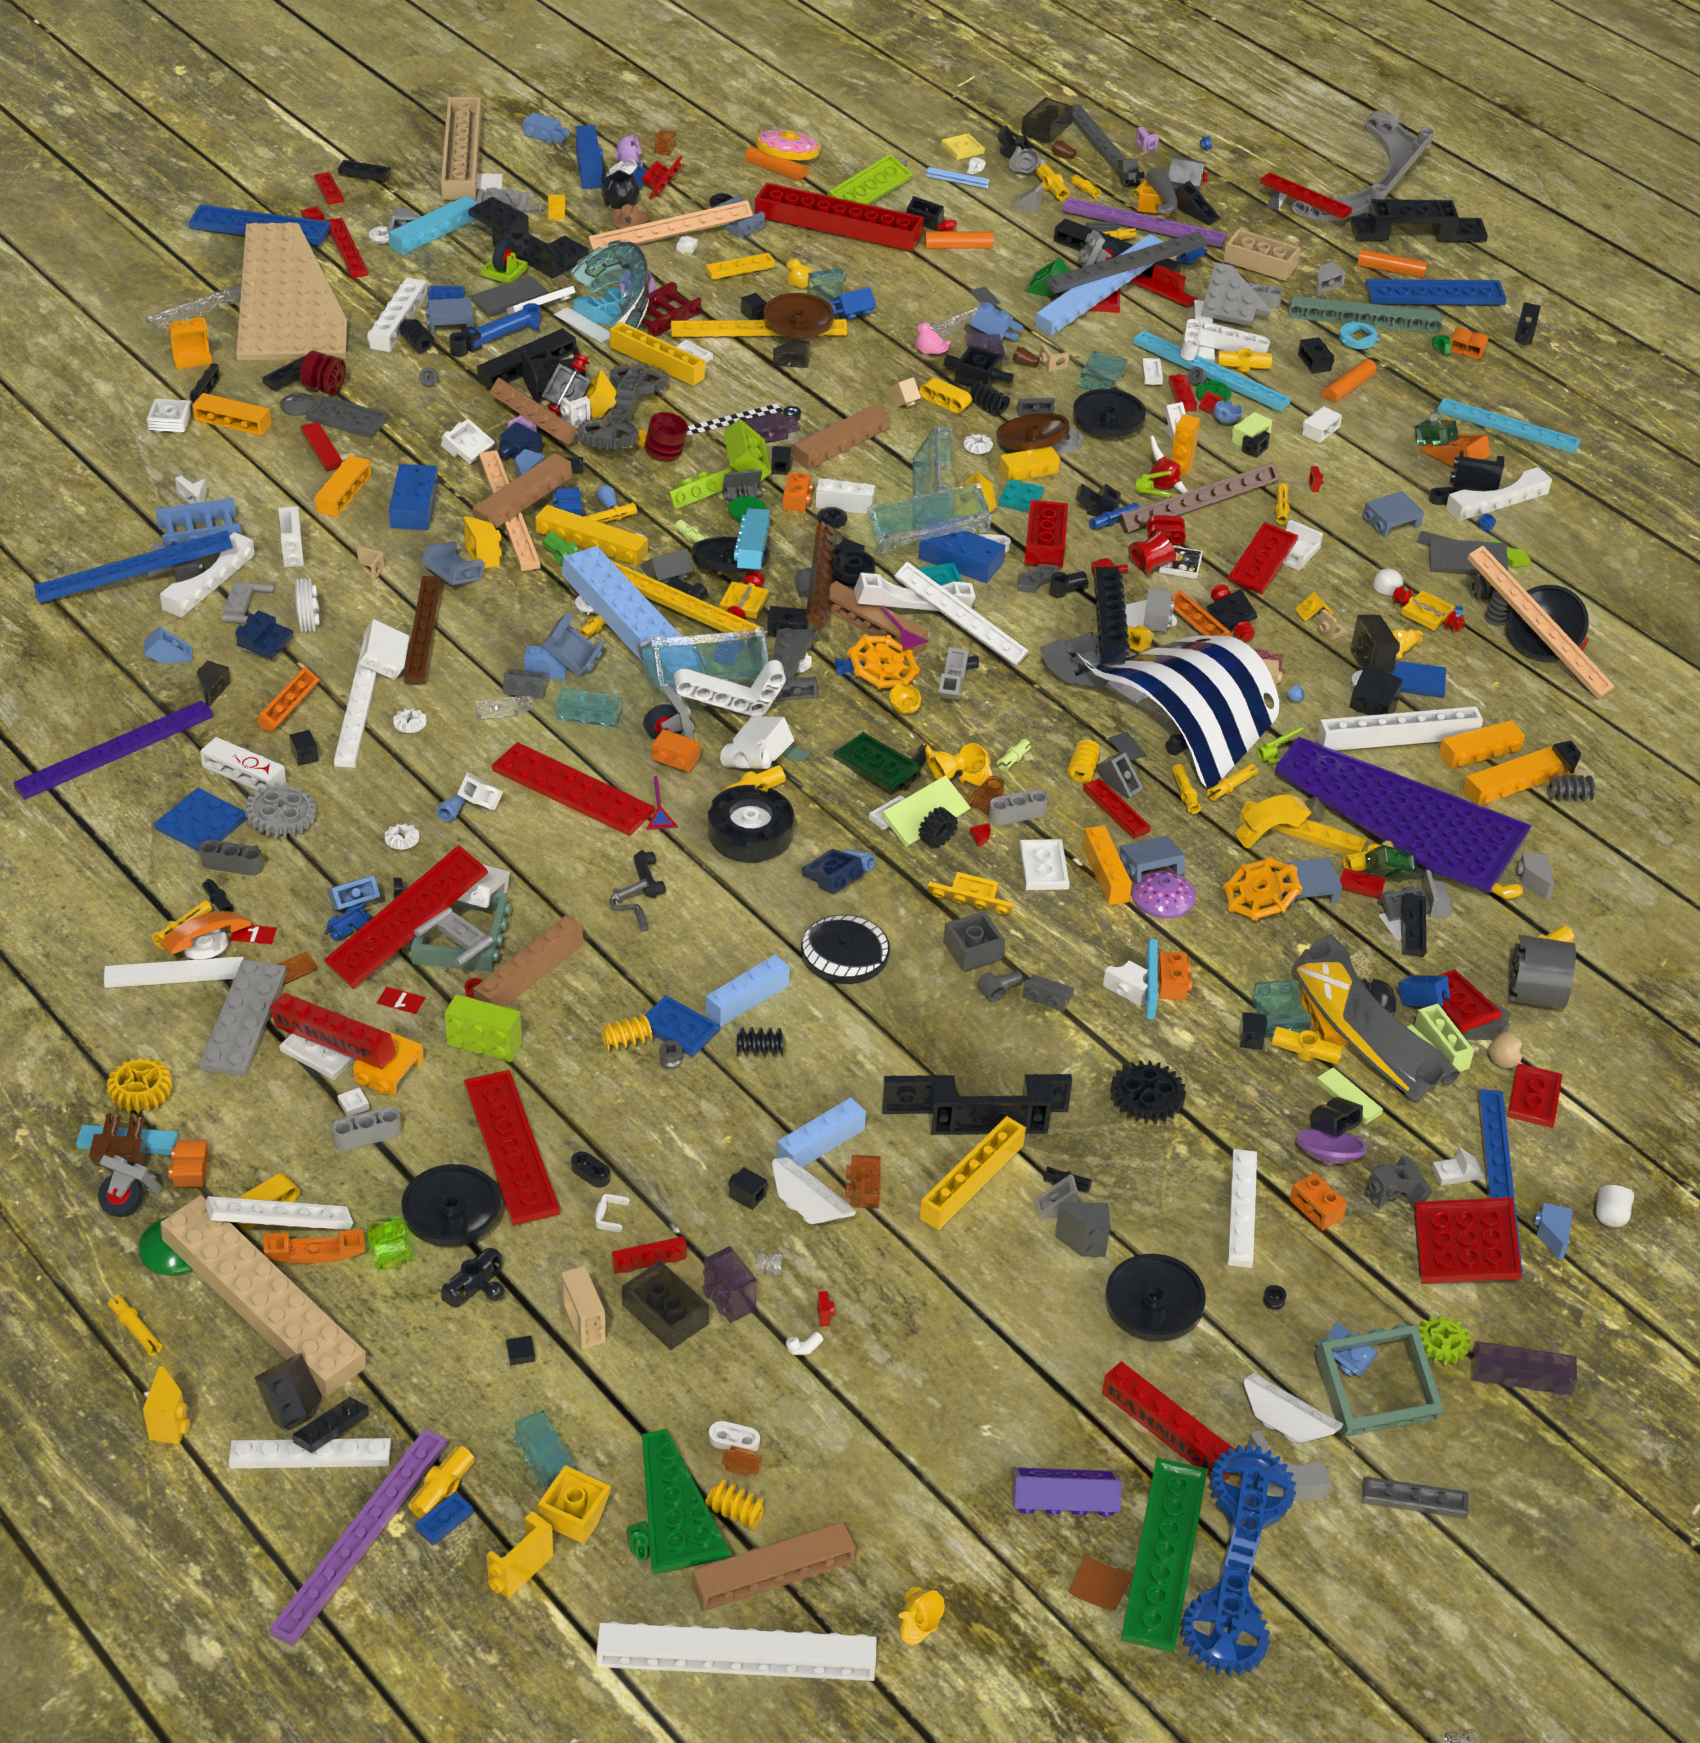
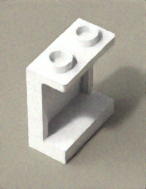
M298 506L278 508L284 567L304 566Z
M1289 520L1286 531L1298 535V541L1283 564L1299 571L1320 549L1323 533Z
M373 619L364 631L363 637L367 641L359 664L392 680H396L404 669L409 635Z
M484 865L488 870V874L463 894L458 901L487 908L493 892H507L510 871Z

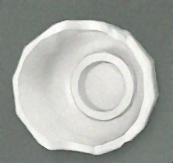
M1382 569L1375 575L1372 585L1377 592L1392 596L1394 590L1403 585V577L1394 569Z

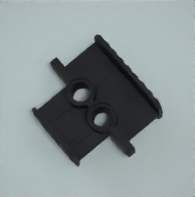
M578 347L573 348V358L560 360L557 356H552L549 349L543 350L544 358L533 360L529 359L525 350L521 351L522 377L532 399L539 403V393L545 391L558 364L571 370L574 369L571 367L570 362H575L576 358L574 355L578 356L580 353ZM586 372L579 373L580 375L586 377Z

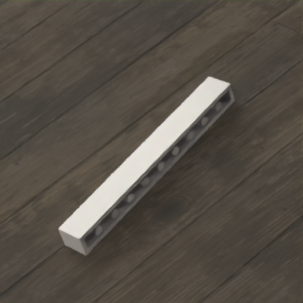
M609 1622L600 1623L597 1667L874 1681L876 1637L865 1634L854 1636L841 1635L839 1633L814 1634L809 1631L794 1633L783 1630H734L727 1627L714 1629L701 1626L676 1627L671 1624L654 1626L645 1623L634 1625Z

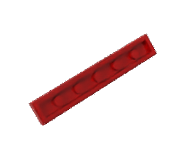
M1271 172L1260 178V184L1341 219L1352 213V207Z
M343 218L325 220L331 222L329 233L351 279L368 276V270Z

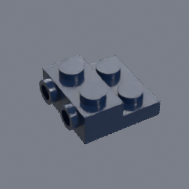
M258 610L255 614L251 613L248 616L244 626H238L235 635L237 637V646L273 660L294 637V630L276 624V617Z
M835 849L827 851L801 868L803 876L817 880L819 888L832 893L844 889L849 882L860 879L864 873L860 857Z

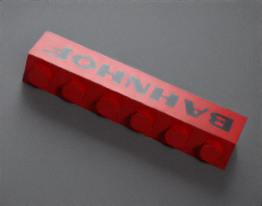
M287 993L282 994L270 1005L277 1028L380 1069L396 1056L390 1033Z
M1119 1362L1105 1375L1102 1394L1190 1464L1208 1469L1207 1477L1212 1480L1210 1474L1220 1454H1226L1228 1448L1235 1451L1232 1446L1124 1362ZM1222 1472V1480L1226 1481L1234 1473Z

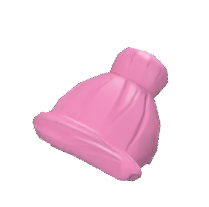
M922 322L917 325L919 335L915 343L916 349L925 355L929 353L942 354L948 350V345L951 342L943 341L937 332L931 330L928 322Z

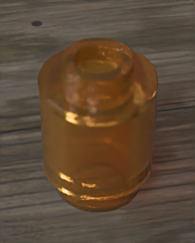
M731 1445L730 1450L725 1449L722 1464L725 1465V1471L747 1477L751 1475L757 1476L761 1466L762 1455H758L756 1451Z

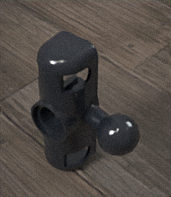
M489 1247L474 1259L464 1261L461 1264V1270L448 1283L442 1286V1301L456 1308L461 1306L479 1290L484 1291L486 1297L491 1301L500 1300L504 1296L505 1289L503 1285L495 1281L488 1283L503 1268V1259L500 1252ZM492 1260L499 1264V1267L496 1270H494V1266L491 1262ZM459 1288L466 1291L463 1299L460 1298V1294L457 1291Z

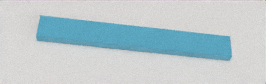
M1443 398L1437 412L1574 454L1581 443L1580 438L1447 398Z

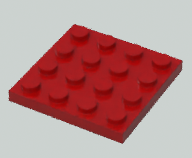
M1513 1197L1415 1202L1422 1284L1522 1279Z

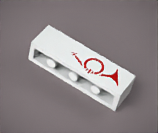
M215 737L200 751L202 767L259 791V787L267 789V784L275 787V783H278L281 787L286 783L285 767L218 737Z

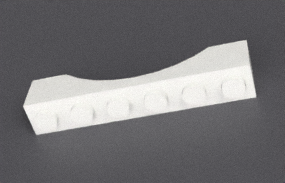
M1539 467L1524 471L1517 482L1503 489L1495 491L1461 490L1449 494L1446 510L1458 521L1466 520L1549 493L1552 478Z
M232 533L230 539L233 548L221 552L217 561L208 570L194 578L172 583L160 593L162 610L178 617H183L255 556L253 540L238 533Z
M861 573L854 588L857 604L939 611L909 588L894 585L885 580L880 574ZM951 582L941 586L971 608L976 598L972 583Z

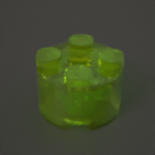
M395 1215L366 1222L369 1228L366 1230L370 1250L377 1260L374 1262L377 1271L407 1264L408 1261H412L410 1247L407 1246L404 1239L408 1237L405 1223H402L401 1216L397 1217Z

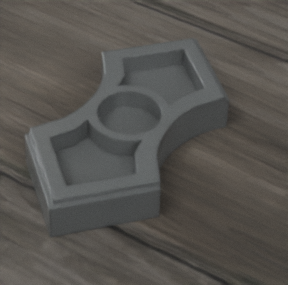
M1039 564L1032 572L1020 573L1017 591L1036 593L1039 587L1051 583L1052 574L1058 572V566Z

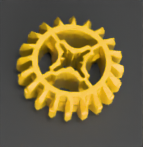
M142 1057L139 1060L131 1058L128 1063L122 1061L121 1067L115 1066L114 1072L109 1073V1079L107 1080V1092L114 1106L119 1107L120 1111L126 1109L128 1113H131L133 1110H136L138 1114L141 1110L149 1112V1109L152 1107L157 1109L159 1104H165V1100L170 1097V1091L173 1087L171 1073H169L166 1065L161 1064L159 1060L153 1061L151 1057L146 1060Z

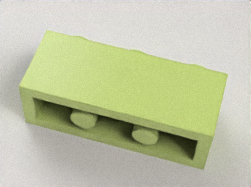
M1435 1004L1419 1009L1414 1027L1440 1050L1459 1072L1469 1069L1474 1049L1440 1005Z

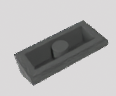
M1055 398L1019 399L1016 405L1017 414L1019 416L1034 413H1053Z

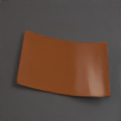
M1085 1556L1068 1593L1093 1605L1115 1611L1133 1574L1110 1567Z

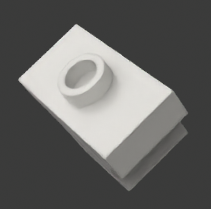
M466 773L457 795L474 804L495 810L503 791L471 773Z
M1128 961L1121 967L1109 966L1105 970L1103 986L1141 1006L1146 1000L1148 970L1131 961Z

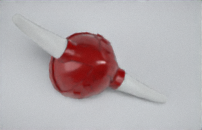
M1151 436V446L1157 463L1152 467L1150 474L1171 471V474L1150 478V481H1153L1154 487L1160 490H1170L1175 487L1181 494L1188 492L1180 479V464L1167 459L1160 451L1154 436Z

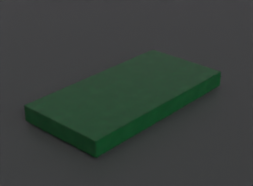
M862 732L833 753L834 759L888 791H891L920 770L917 762L865 732Z

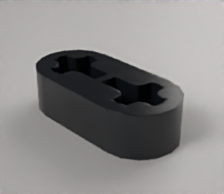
M1459 487L1433 488L1430 490L1428 500L1434 505H1447L1449 494L1463 489Z
M581 1151L573 1154L571 1157V1170L574 1174L594 1187L601 1188L609 1184L610 1169L607 1165L587 1152Z

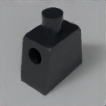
M1523 303L1515 342L1521 345L1532 344L1541 305ZM1526 317L1532 318L1531 323L1525 321Z

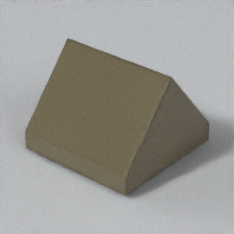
M1312 797L1305 801L1306 806L1312 812L1306 819L1321 822L1326 806L1317 797Z

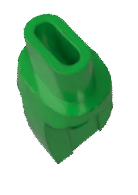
M1435 335L1432 337L1433 345L1436 349L1440 350L1443 354H1451L1449 336Z
M641 1521L629 1526L626 1532L631 1553L637 1556L639 1561H644L647 1559L650 1544L647 1525L645 1521Z

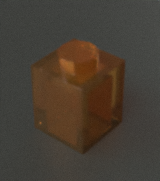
M660 129L654 138V153L670 156L676 147V132Z

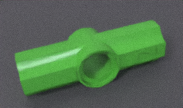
M553 532L547 533L542 540L543 546L554 554L555 560L559 565H563L564 556L579 552L575 543H566Z

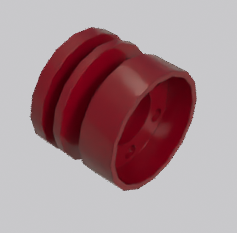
M310 351L304 358L301 366V385L304 388L315 391L319 390L328 395H336L345 380V361L332 355L327 356L322 352Z
M670 412L654 414L650 419L644 448L650 456L662 461L678 459L682 455L688 431L687 422L682 417Z

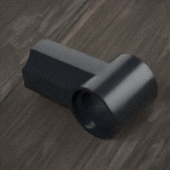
M1084 571L1068 575L1062 572L1053 573L1049 594L1055 598H1063L1068 591L1088 587L1087 574Z
M672 577L667 584L700 600H704L708 596L706 587L701 583L691 585Z

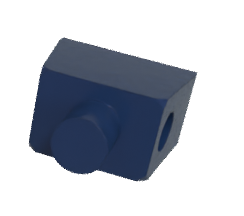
M515 422L499 437L500 448L497 451L501 459L509 456L515 460L516 456L524 449L536 453L543 451L542 436L518 422Z

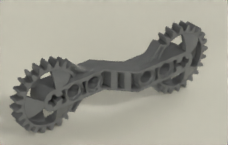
M625 363L624 366H614V369L610 371V382L613 387L617 388L616 404L606 416L593 418V421L587 420V422L579 424L578 439H581V442H586L585 445L592 444L591 447L598 446L599 449L604 447L606 450L609 448L614 450L616 448L623 449V447L629 448V445L634 446V443H637L638 428H635V425L631 423L635 403L643 394L659 392L660 389L664 390L668 385V373L665 370H661L660 367L655 368L654 365H641V363H638V365ZM653 377L658 379L656 381L649 382ZM599 429L593 435L588 433L589 431Z

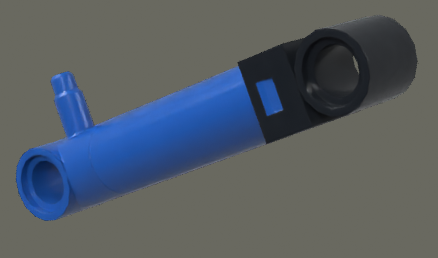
M528 303L523 306L522 310L480 327L473 328L469 326L462 329L461 332L452 333L449 336L451 355L463 357L467 355L468 351L473 353L481 350L483 344L525 327L538 331L541 324L540 306L536 303Z

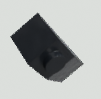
M1190 180L1179 186L1175 191L1178 202L1177 207L1184 213L1209 226L1221 218Z

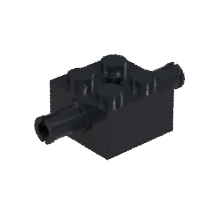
M970 345L961 358L947 354L944 359V365L956 368L955 381L964 385L973 386L975 382L982 381L983 384L986 383L990 387L996 380L1011 385L1014 374L1002 371L1003 355Z

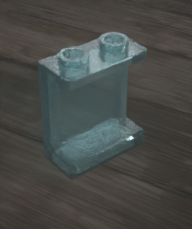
M841 268L808 273L807 294L818 296L828 303L833 302L843 292V281H846V275Z
M1093 351L1081 371L1079 387L1087 390L1115 389L1118 379L1126 374L1128 359Z
M1298 980L1255 983L1252 1000L1257 1014H1265V1037H1273L1277 1026L1298 1033L1310 1030L1312 1017L1310 1012H1304L1298 994Z

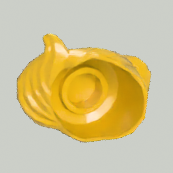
M797 258L789 260L786 264V267L789 269L787 283L790 286L804 289L819 284L823 279L818 271H812L807 266L800 264Z
M1412 629L1408 632L1395 630L1384 633L1385 645L1388 648L1386 652L1387 657L1391 660L1399 661L1402 658V653L1409 650L1412 646L1421 645L1423 633L1419 630L1413 631Z
M970 743L964 745L960 754H963L965 757L966 767L964 770H961V783L967 781L979 787L987 785L992 779L989 753L979 744Z
M926 745V760L935 779L939 780L946 775L950 780L957 770H964L966 767L963 754L959 753L953 756L947 752L932 751L930 746Z
M913 1586L907 1590L904 1595V1611L898 1615L899 1618H902L900 1637L907 1645L912 1646L922 1642L927 1635L938 1628L939 1620L945 1608L944 1599L937 1591H924L918 1586Z

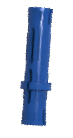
M1133 503L1111 512H1103L1100 516L1090 518L1089 525L1093 530L1103 526H1111L1114 522L1120 520L1119 515L1139 509L1140 506L1138 503Z

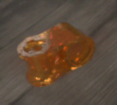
M998 776L988 777L973 792L969 800V806L972 808L977 807L989 815L990 801L993 798L1003 796V779Z

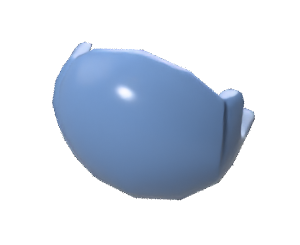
M1219 401L1213 409L1215 418L1225 425L1236 423L1243 413L1242 407L1240 405L1233 406L1232 401Z

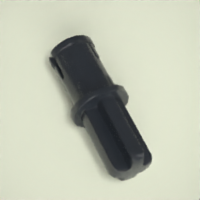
M206 879L202 883V888L210 897L209 901L216 905L219 911L233 912L234 906L226 898L225 891L220 890L213 880Z
M1047 1166L1043 1181L1057 1184L1069 1176L1071 1171H1060ZM1072 1174L1077 1190L1082 1192L1090 1191L1091 1179Z

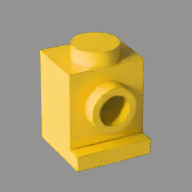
M1141 625L1134 628L1128 627V644H1130L1131 649L1142 652L1150 648L1154 636L1153 632Z

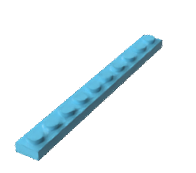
M1144 330L1134 337L1133 344L1183 366L1185 369L1191 370L1196 366L1201 367L1206 371L1208 379L1222 382L1231 390L1250 397L1274 410L1281 412L1290 404V397L1196 355L1195 359L1191 361L1183 359L1180 356L1181 347Z

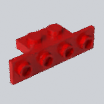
M680 155L670 169L656 160L646 172L641 181L653 189L648 197L650 200L655 195L658 196L669 180L678 172L682 166L680 162L683 156Z
M1158 264L1154 266L1152 278L1140 274L1131 280L1132 283L1137 284L1139 287L1151 290L1152 293L1160 294L1166 297V299L1176 301L1185 307H1189L1194 304V300H1198V298L1184 292L1186 276Z

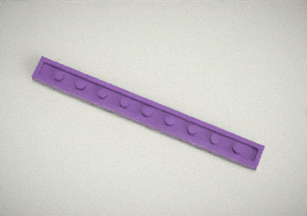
M1070 197L1063 204L1062 211L1070 214L1083 215L1086 218H1096L1101 221L1119 222V225L1144 229L1148 232H1157L1165 236L1181 237L1199 231L1207 240V244L1213 247H1222L1227 233Z
M427 1429L423 1430L270 1627L271 1636L292 1647L297 1643L447 1447V1439Z

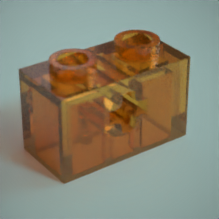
M852 1155L851 1165H846V1179L851 1180L850 1183H846L845 1197L850 1198V1206L852 1208L879 1209L881 1156Z

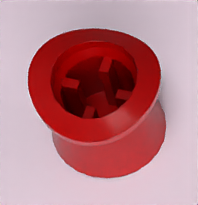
M1159 530L1145 542L1136 541L1128 547L1131 559L1149 576L1152 575L1151 570L1155 569V567L1175 562L1176 553L1171 542Z

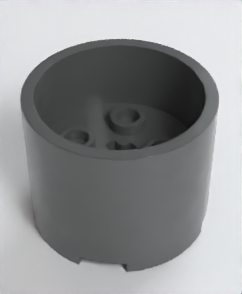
M1519 935L1518 940H1520V944L1515 943L1509 974L1512 987H1508L1509 1001L1565 1009L1574 978L1575 943Z

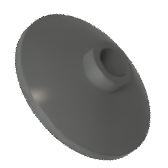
M293 393L281 400L280 408L288 415L302 416L306 415L315 406L317 400L310 394Z

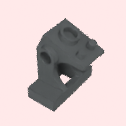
M1402 1156L1396 1165H1379L1372 1170L1365 1194L1370 1197L1371 1203L1375 1204L1377 1209L1380 1210L1389 1198L1395 1199L1401 1192H1404L1415 1208V1202L1426 1201L1433 1190L1408 1156Z

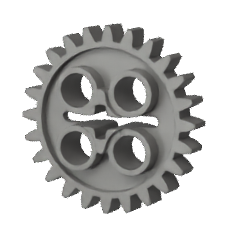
M275 783V787L267 784V789L259 787V793L253 791L252 796H248L245 816L247 817V822L252 823L253 829L258 828V833L266 831V836L274 833L275 838L279 834L286 838L287 834L290 833L294 837L296 831L302 834L303 828L309 829V824L314 823L316 803H314L313 797L309 798V792L303 793V788L295 790V785L288 788L287 783H284L283 787H280L278 783Z

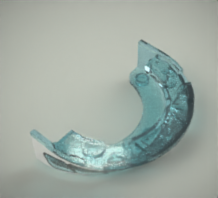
M611 241L607 246L603 248L599 246L590 252L570 272L592 293L598 292L600 289L613 283L629 285L621 299L616 303L622 311L609 324L614 327L619 322H623L637 329L646 313L649 302L647 260L643 251L633 242Z

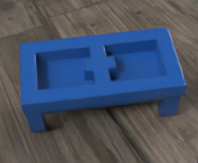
M1410 975L1398 982L1403 1006L1428 1007L1439 1004L1441 1007L1443 1005L1442 991L1444 999H1449L1450 997L1447 982L1448 976Z

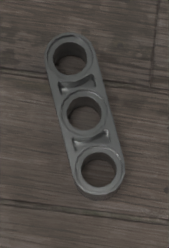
M206 840L199 845L201 864L204 868L244 875H258L263 871L262 853L258 847L216 840Z

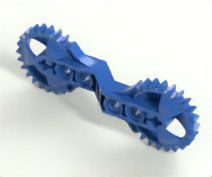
M1248 1444L1246 1450H1243L1240 1445H1237L1235 1451L1228 1448L1226 1454H1220L1219 1459L1215 1461L1212 1468L1210 1487L1215 1488L1212 1496L1219 1497L1216 1504L1226 1514L1231 1526L1228 1545L1219 1574L1218 1584L1210 1591L1200 1594L1197 1601H1192L1190 1607H1187L1181 1622L1183 1627L1181 1636L1186 1637L1183 1645L1191 1646L1188 1653L1189 1656L1197 1654L1199 1656L1196 1661L1197 1664L1204 1661L1207 1663V1671L1213 1666L1216 1667L1217 1675L1223 1669L1228 1677L1231 1676L1233 1670L1239 1676L1242 1675L1244 1669L1250 1673L1254 1666H1259L1267 1653V1648L1270 1644L1267 1638L1270 1631L1265 1629L1267 1621L1260 1620L1263 1612L1250 1597L1248 1590L1250 1574L1262 1529L1278 1522L1281 1515L1285 1516L1288 1509L1291 1508L1296 1495L1294 1490L1296 1482L1291 1481L1294 1474L1286 1472L1288 1464L1280 1465L1281 1457L1277 1456L1273 1459L1271 1457V1450L1267 1451L1266 1454L1262 1453L1261 1446H1258L1257 1450L1253 1451L1250 1444ZM1222 1472L1243 1474L1238 1487L1223 1481ZM1269 1482L1283 1488L1284 1496H1268ZM1194 1621L1211 1622L1209 1636L1195 1630L1193 1626ZM1241 1631L1256 1637L1257 1646L1236 1644Z

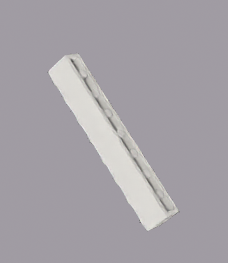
M1476 706L1320 720L1317 740L1320 745L1333 750L1440 742L1442 738L1480 729L1483 718Z

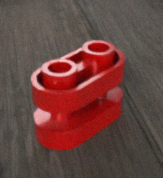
M1154 515L1148 519V539L1159 530L1168 538L1172 545L1182 544L1186 540L1185 521L1182 517Z

